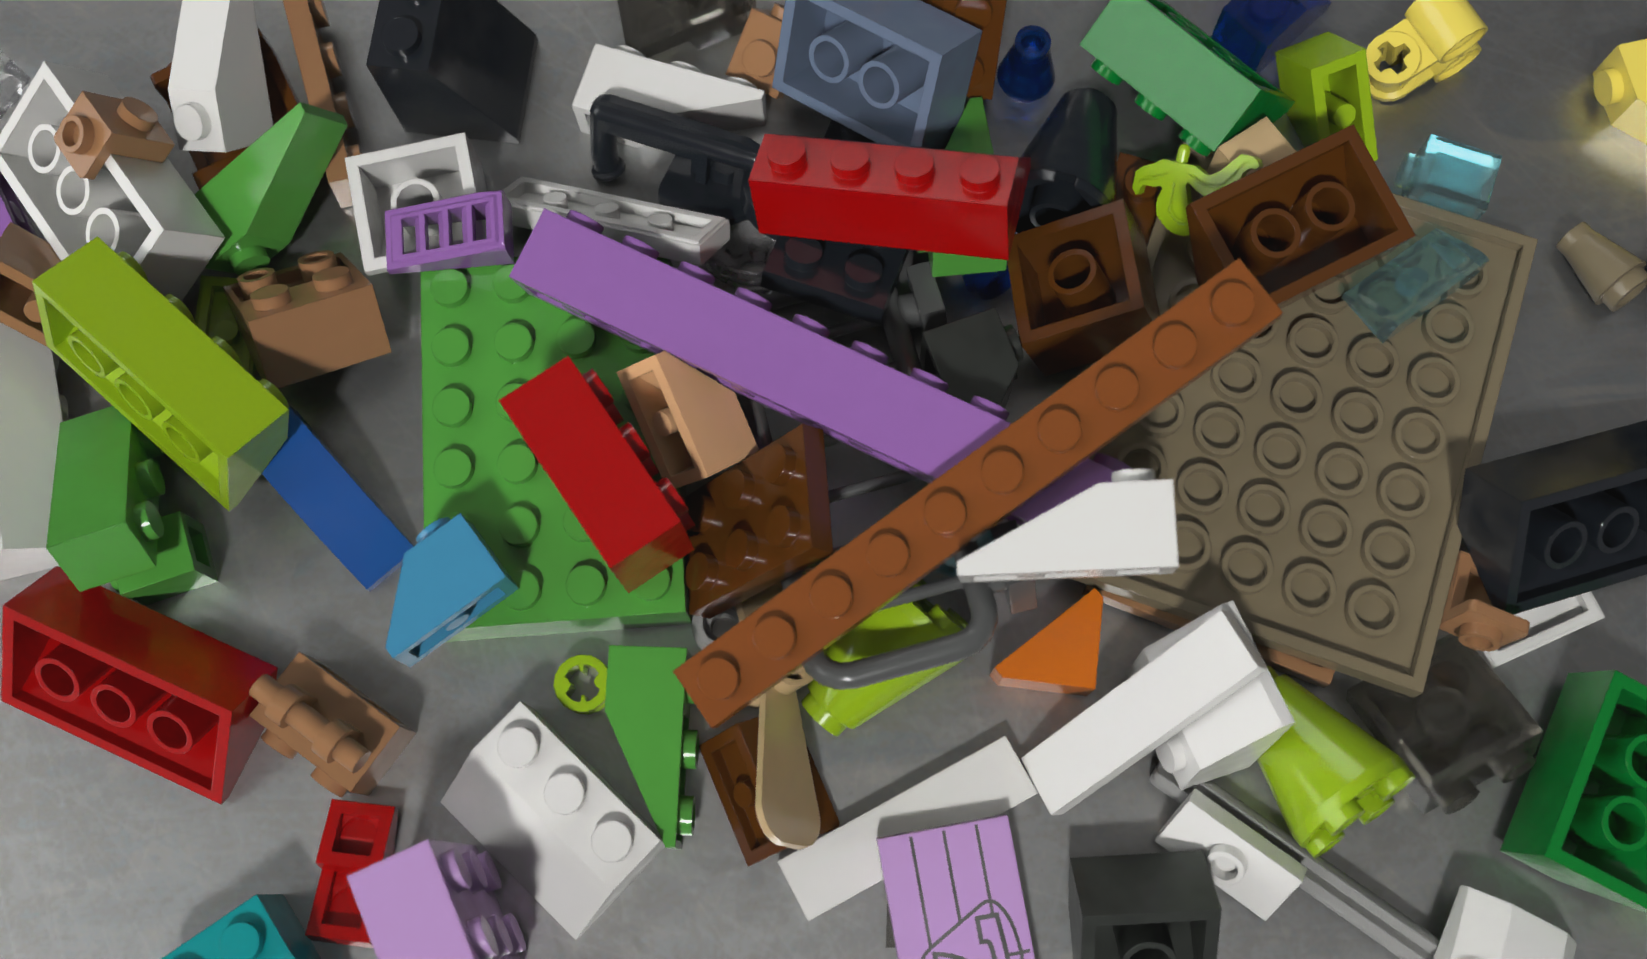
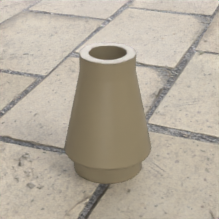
M1581 222L1572 228L1556 245V248L1565 256L1595 305L1604 303L1612 312H1615L1633 300L1647 287V271L1644 269L1647 262L1594 231L1586 222Z

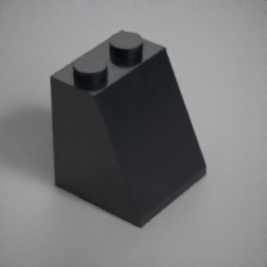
M379 0L366 66L405 132L449 136L465 132L469 139L519 144L538 39L530 28L497 0Z

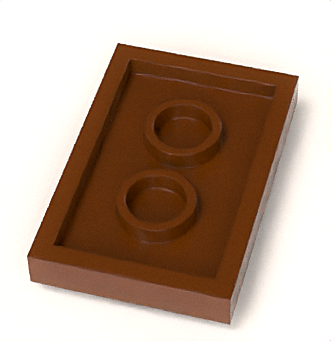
M802 423L685 497V504L689 510L688 514L695 524L694 527L686 531L694 548L692 552L687 554L685 581L689 593L690 615L711 619L833 554L823 429Z

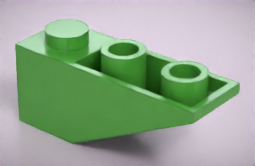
M609 645L605 696L606 715L664 846L670 849H682L683 835L693 836L695 828L696 798L695 796L685 795L687 769H697L699 730H689L690 704L695 703L673 673V670L690 659L692 654L687 648Z

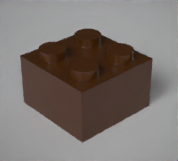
M1124 199L1014 235L1010 257L1007 262L1019 340L1022 348L1045 377L1099 361L1160 316L1145 238Z

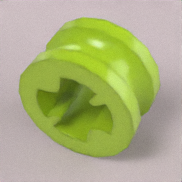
M580 654L570 657L560 665L555 674L553 686L556 697L563 706L577 714L591 715L600 712L605 708L607 666L601 660L591 655ZM589 668L596 670L599 674L595 677L594 684L600 689L598 694L591 700L585 695H581V702L574 701L571 696L575 692L576 687L570 681L572 676L579 670L586 676L588 675Z

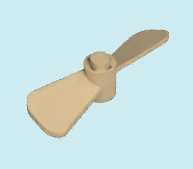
M812 567L805 569L806 573L812 570ZM781 581L735 605L739 622L782 592ZM803 666L748 705L751 708L759 709L755 810L759 825L766 837L774 844L797 850L804 849L815 843L819 836L821 824L796 690L813 680L806 673Z

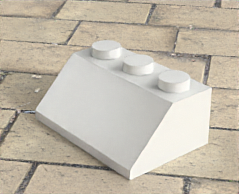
M521 701L472 749L441 800V803L575 940L582 936L665 848L659 832L535 709Z

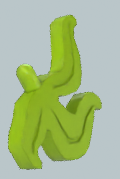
M1181 144L1177 151L1176 160L1162 159L1136 170L1132 189L1136 195H1141L1144 193L1147 185L1152 187L1161 186L1162 190L1156 202L1157 217L1166 229L1173 234L1187 236L1190 233L1186 207L1193 202L1190 185L1198 193L1206 196L1245 177L1252 169L1258 170L1263 168L1262 160L1257 156L1241 154L1221 171L1209 174L1201 166L1188 163L1190 146L1188 144Z

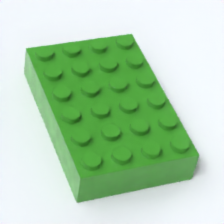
M514 257V264L420 272L424 528L438 519L444 517L453 519L461 513L478 530L519 587L517 591L447 642L692 624L693 615L689 614V593L685 581L687 555L628 593L608 567L498 401L569 355L581 375L592 368L595 370L615 402L613 404L624 420L617 425V428L630 422L650 452L616 372L655 354L529 295L509 277L519 257ZM657 258L658 261L673 267L671 259ZM651 454V457H650V458L652 459L653 463H654L655 466H656V463H655V461H654V459H653V456H652V454ZM660 472L652 477L655 483L662 479ZM686 485L676 488L684 503Z

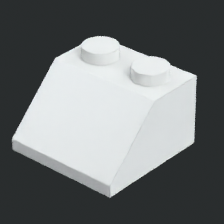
M465 132L345 157L363 267L366 275L371 276L388 272L385 211L487 191L481 159ZM477 220L476 240L486 239V220ZM462 222L452 223L453 245L463 243ZM428 225L429 249L439 248V225ZM415 226L403 227L404 254L416 252Z
M1229 601L1215 607L1144 648L1126 674L1130 678L1220 610L1232 612L1261 658L1262 656L1234 601ZM1267 669L1158 746L1155 751L1162 767L1168 773H1173L1182 791L1250 767L1295 721Z

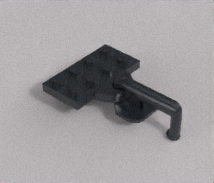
M603 94L599 95L592 102L590 109V149L593 166L591 172L596 180L602 182L612 181L620 177L625 171V162L618 156V136L675 154L659 185L658 202L660 205L724 217L729 220L730 226L749 220L758 230L748 179L760 144L747 136L619 96ZM833 119L824 135V138L876 143ZM764 234L776 240L763 269L761 287L869 322L881 324L909 249Z

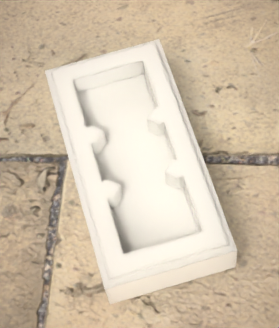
M1196 788L1161 827L1155 839V842L1169 852L1203 850L1213 883L1265 921L1299 887L1307 871L1304 865Z

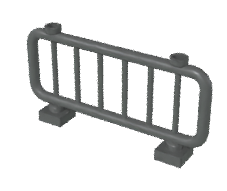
M929 261L906 267L910 292L899 295L895 286L880 324L884 327L894 362L887 363L886 366L910 376L913 368L923 370L910 330L919 327L921 334H923L925 331L947 324L946 309L936 279L932 277ZM766 288L752 291L773 305L770 311L805 302L804 300ZM859 318L826 327L830 330L828 339L876 327L879 324ZM735 392L758 448L761 450L773 442L765 409L769 407ZM824 435L825 447L843 443L828 435ZM901 470L828 490L829 503L919 478ZM1016 519L997 524L990 529L991 542L1018 528ZM977 540L954 556L956 566L957 561L979 549ZM845 545L833 548V554ZM831 555L782 580V589H786L806 574L805 569L819 565ZM954 576L910 588L880 610L963 588L971 613L969 624L963 630L954 634L850 662L834 661L824 650L804 664L803 667L806 673L819 684L836 690L861 688L964 660L980 652L993 637L998 623L997 603L994 594L1004 591L1011 615L1037 608L1035 580L960 583L958 577Z

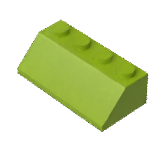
M97 236L32 281L46 345L230 512L242 501L287 440L288 402L280 390L270 381L261 379L258 382L241 366V360L235 350L225 340L218 336H214L211 339L197 327L191 312L180 299L172 294L163 296L148 282L143 268L131 255L124 251L117 254Z

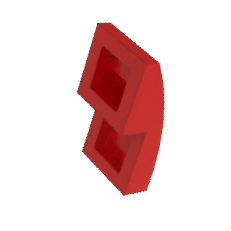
M337 799L331 800L315 861L322 871L305 936L311 941L373 948L347 876L394 855L398 809L396 806Z

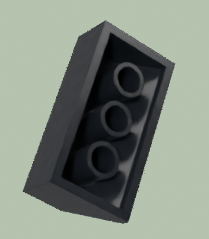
M1647 420L1465 468L1458 528L1492 606L1514 615L1647 574Z

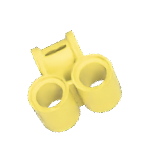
M1415 0L1406 10L1405 19L1371 41L1366 49L1371 97L1382 102L1397 101L1433 78L1435 83L1444 81L1471 63L1482 50L1477 42L1486 34L1488 27L1468 0ZM1386 61L1391 67L1402 63L1401 73L1396 74L1391 68L1380 72V63Z

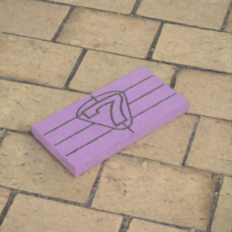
M1002 814L876 838L897 959H1035L1008 815Z

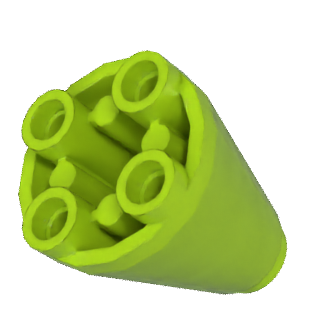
M921 579L919 582H917L910 588L925 585L927 583L923 579ZM925 598L877 611L829 646L826 653L834 661L850 662L954 634L963 630L969 623L952 608L949 607L945 610L937 603L934 606ZM963 660L857 689L836 690L823 686L813 679L807 685L810 692L801 700V703L819 725L832 735L838 737L847 727L850 729L857 728Z
M1267 666L1295 723L1257 759V762L1292 837L1301 848H1306L1310 855L1316 859L1338 844L1346 836L1343 830L1357 819L1363 825H1366L1383 814L1395 803L1392 797L1408 786L1416 776L1400 755L1288 675L1283 674L1279 676L1271 666Z

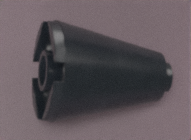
M1077 88L1066 92L1021 155V157L1031 158V167L1015 234L1117 201V108L1114 102L1101 91L1094 88Z

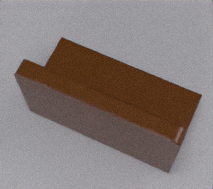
M759 717L736 723L699 745L748 867L789 849L788 847L774 844L766 837L756 815L755 796ZM807 746L821 821L819 835H822L839 827L840 823Z

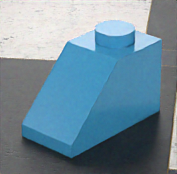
M461 513L453 519L449 517L438 519L425 527L416 538L418 544L404 553L385 648L394 660L410 668L519 589L478 530Z

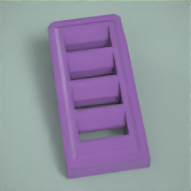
M503 190L472 193L385 211L386 261L389 274L514 264L512 207ZM477 220H486V239L476 240ZM462 222L463 243L453 245L452 223ZM428 225H439V248L429 249ZM415 226L416 252L404 254L403 227Z

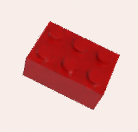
M568 355L498 400L608 567L628 593L694 550L686 531L694 527L695 524L688 514L689 510L667 477H664L657 483L653 481L652 477L657 475L659 471L650 458L649 450L630 422L617 428V425L624 420L613 404L615 402L593 368L581 375Z

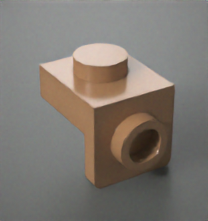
M774 3L771 11L758 8L751 9L726 71V75L745 79L775 99H783L785 95L772 88L784 5Z
M81 91L54 135L56 145L80 178L90 180L96 178L110 154L163 163L175 146L158 122L156 112L146 103L133 97L120 99L87 91Z
M1459 551L1439 629L1457 636L1458 641L1462 645L1479 651H1495L1504 645L1528 636L1530 622L1492 606L1471 555L1465 551Z

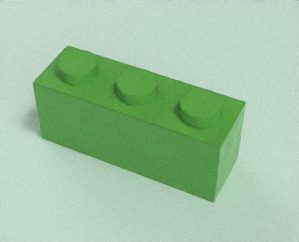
M114 406L60 422L46 549L79 592L157 567L158 538L164 535L163 522L159 513V496L165 494V482L160 471L161 455H165V453Z

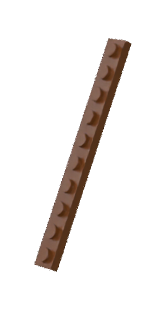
M1238 258L673 670V673L711 728H718L1281 318L1283 312L1240 258Z

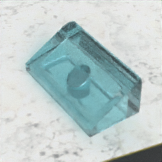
M1435 228L1345 292L1341 298L1383 344L1473 279L1490 259L1480 250Z

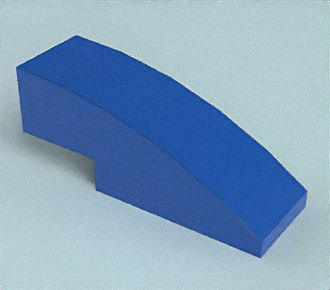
M289 405L288 438L261 474L340 562L371 592L402 566L404 553L414 547V545L348 467L334 455L299 412Z

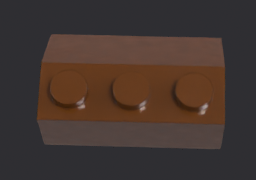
M1354 124L1190 203L1186 207L1196 281L1199 287L1240 258L1280 309L1385 257L1416 236Z

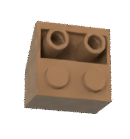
M330 250L312 252L300 257L298 265L274 271L272 268L250 270L238 276L237 283L223 287L257 372L262 379L270 381L278 389L392 352L373 284L341 252L336 254Z

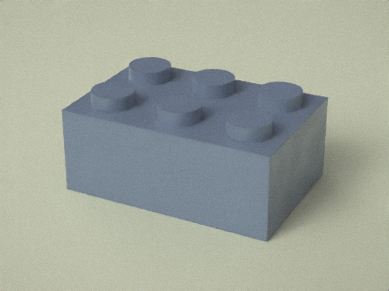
M785 0L772 88L876 143L940 149L948 144L962 115L982 30L921 0Z

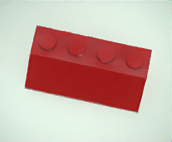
M764 134L748 182L758 230L761 234L1009 260L1030 172L1031 158L796 135Z
M55 566L2 605V702L222 805L230 796L265 728L249 716L259 703L249 695V691L255 681L264 674H268L277 680L278 667L102 586L79 592L62 568Z

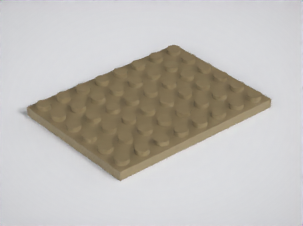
M1190 147L1188 163L1199 165L1207 172L1215 152L1211 151L1208 157H1205ZM1190 185L1193 202L1204 197ZM1392 193L1416 236L1385 257L1281 308L1283 314L1277 322L1096 452L1116 458L1132 469L1155 470V480L1173 479L1179 564L1173 574L1070 579L1190 621L1223 603L1234 601L1255 643L1415 698L1424 691L1462 541V535L1458 528L1465 468L1480 465L1482 462L1538 239ZM1156 217L1146 248L1159 313L1162 315L1199 288V285L1196 281L1190 235L1180 236L1173 234ZM1095 454L1089 457L1088 459L1093 460Z

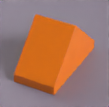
M1096 588L1091 590L996 665L989 676L998 686L1088 696L1096 689L1103 596Z

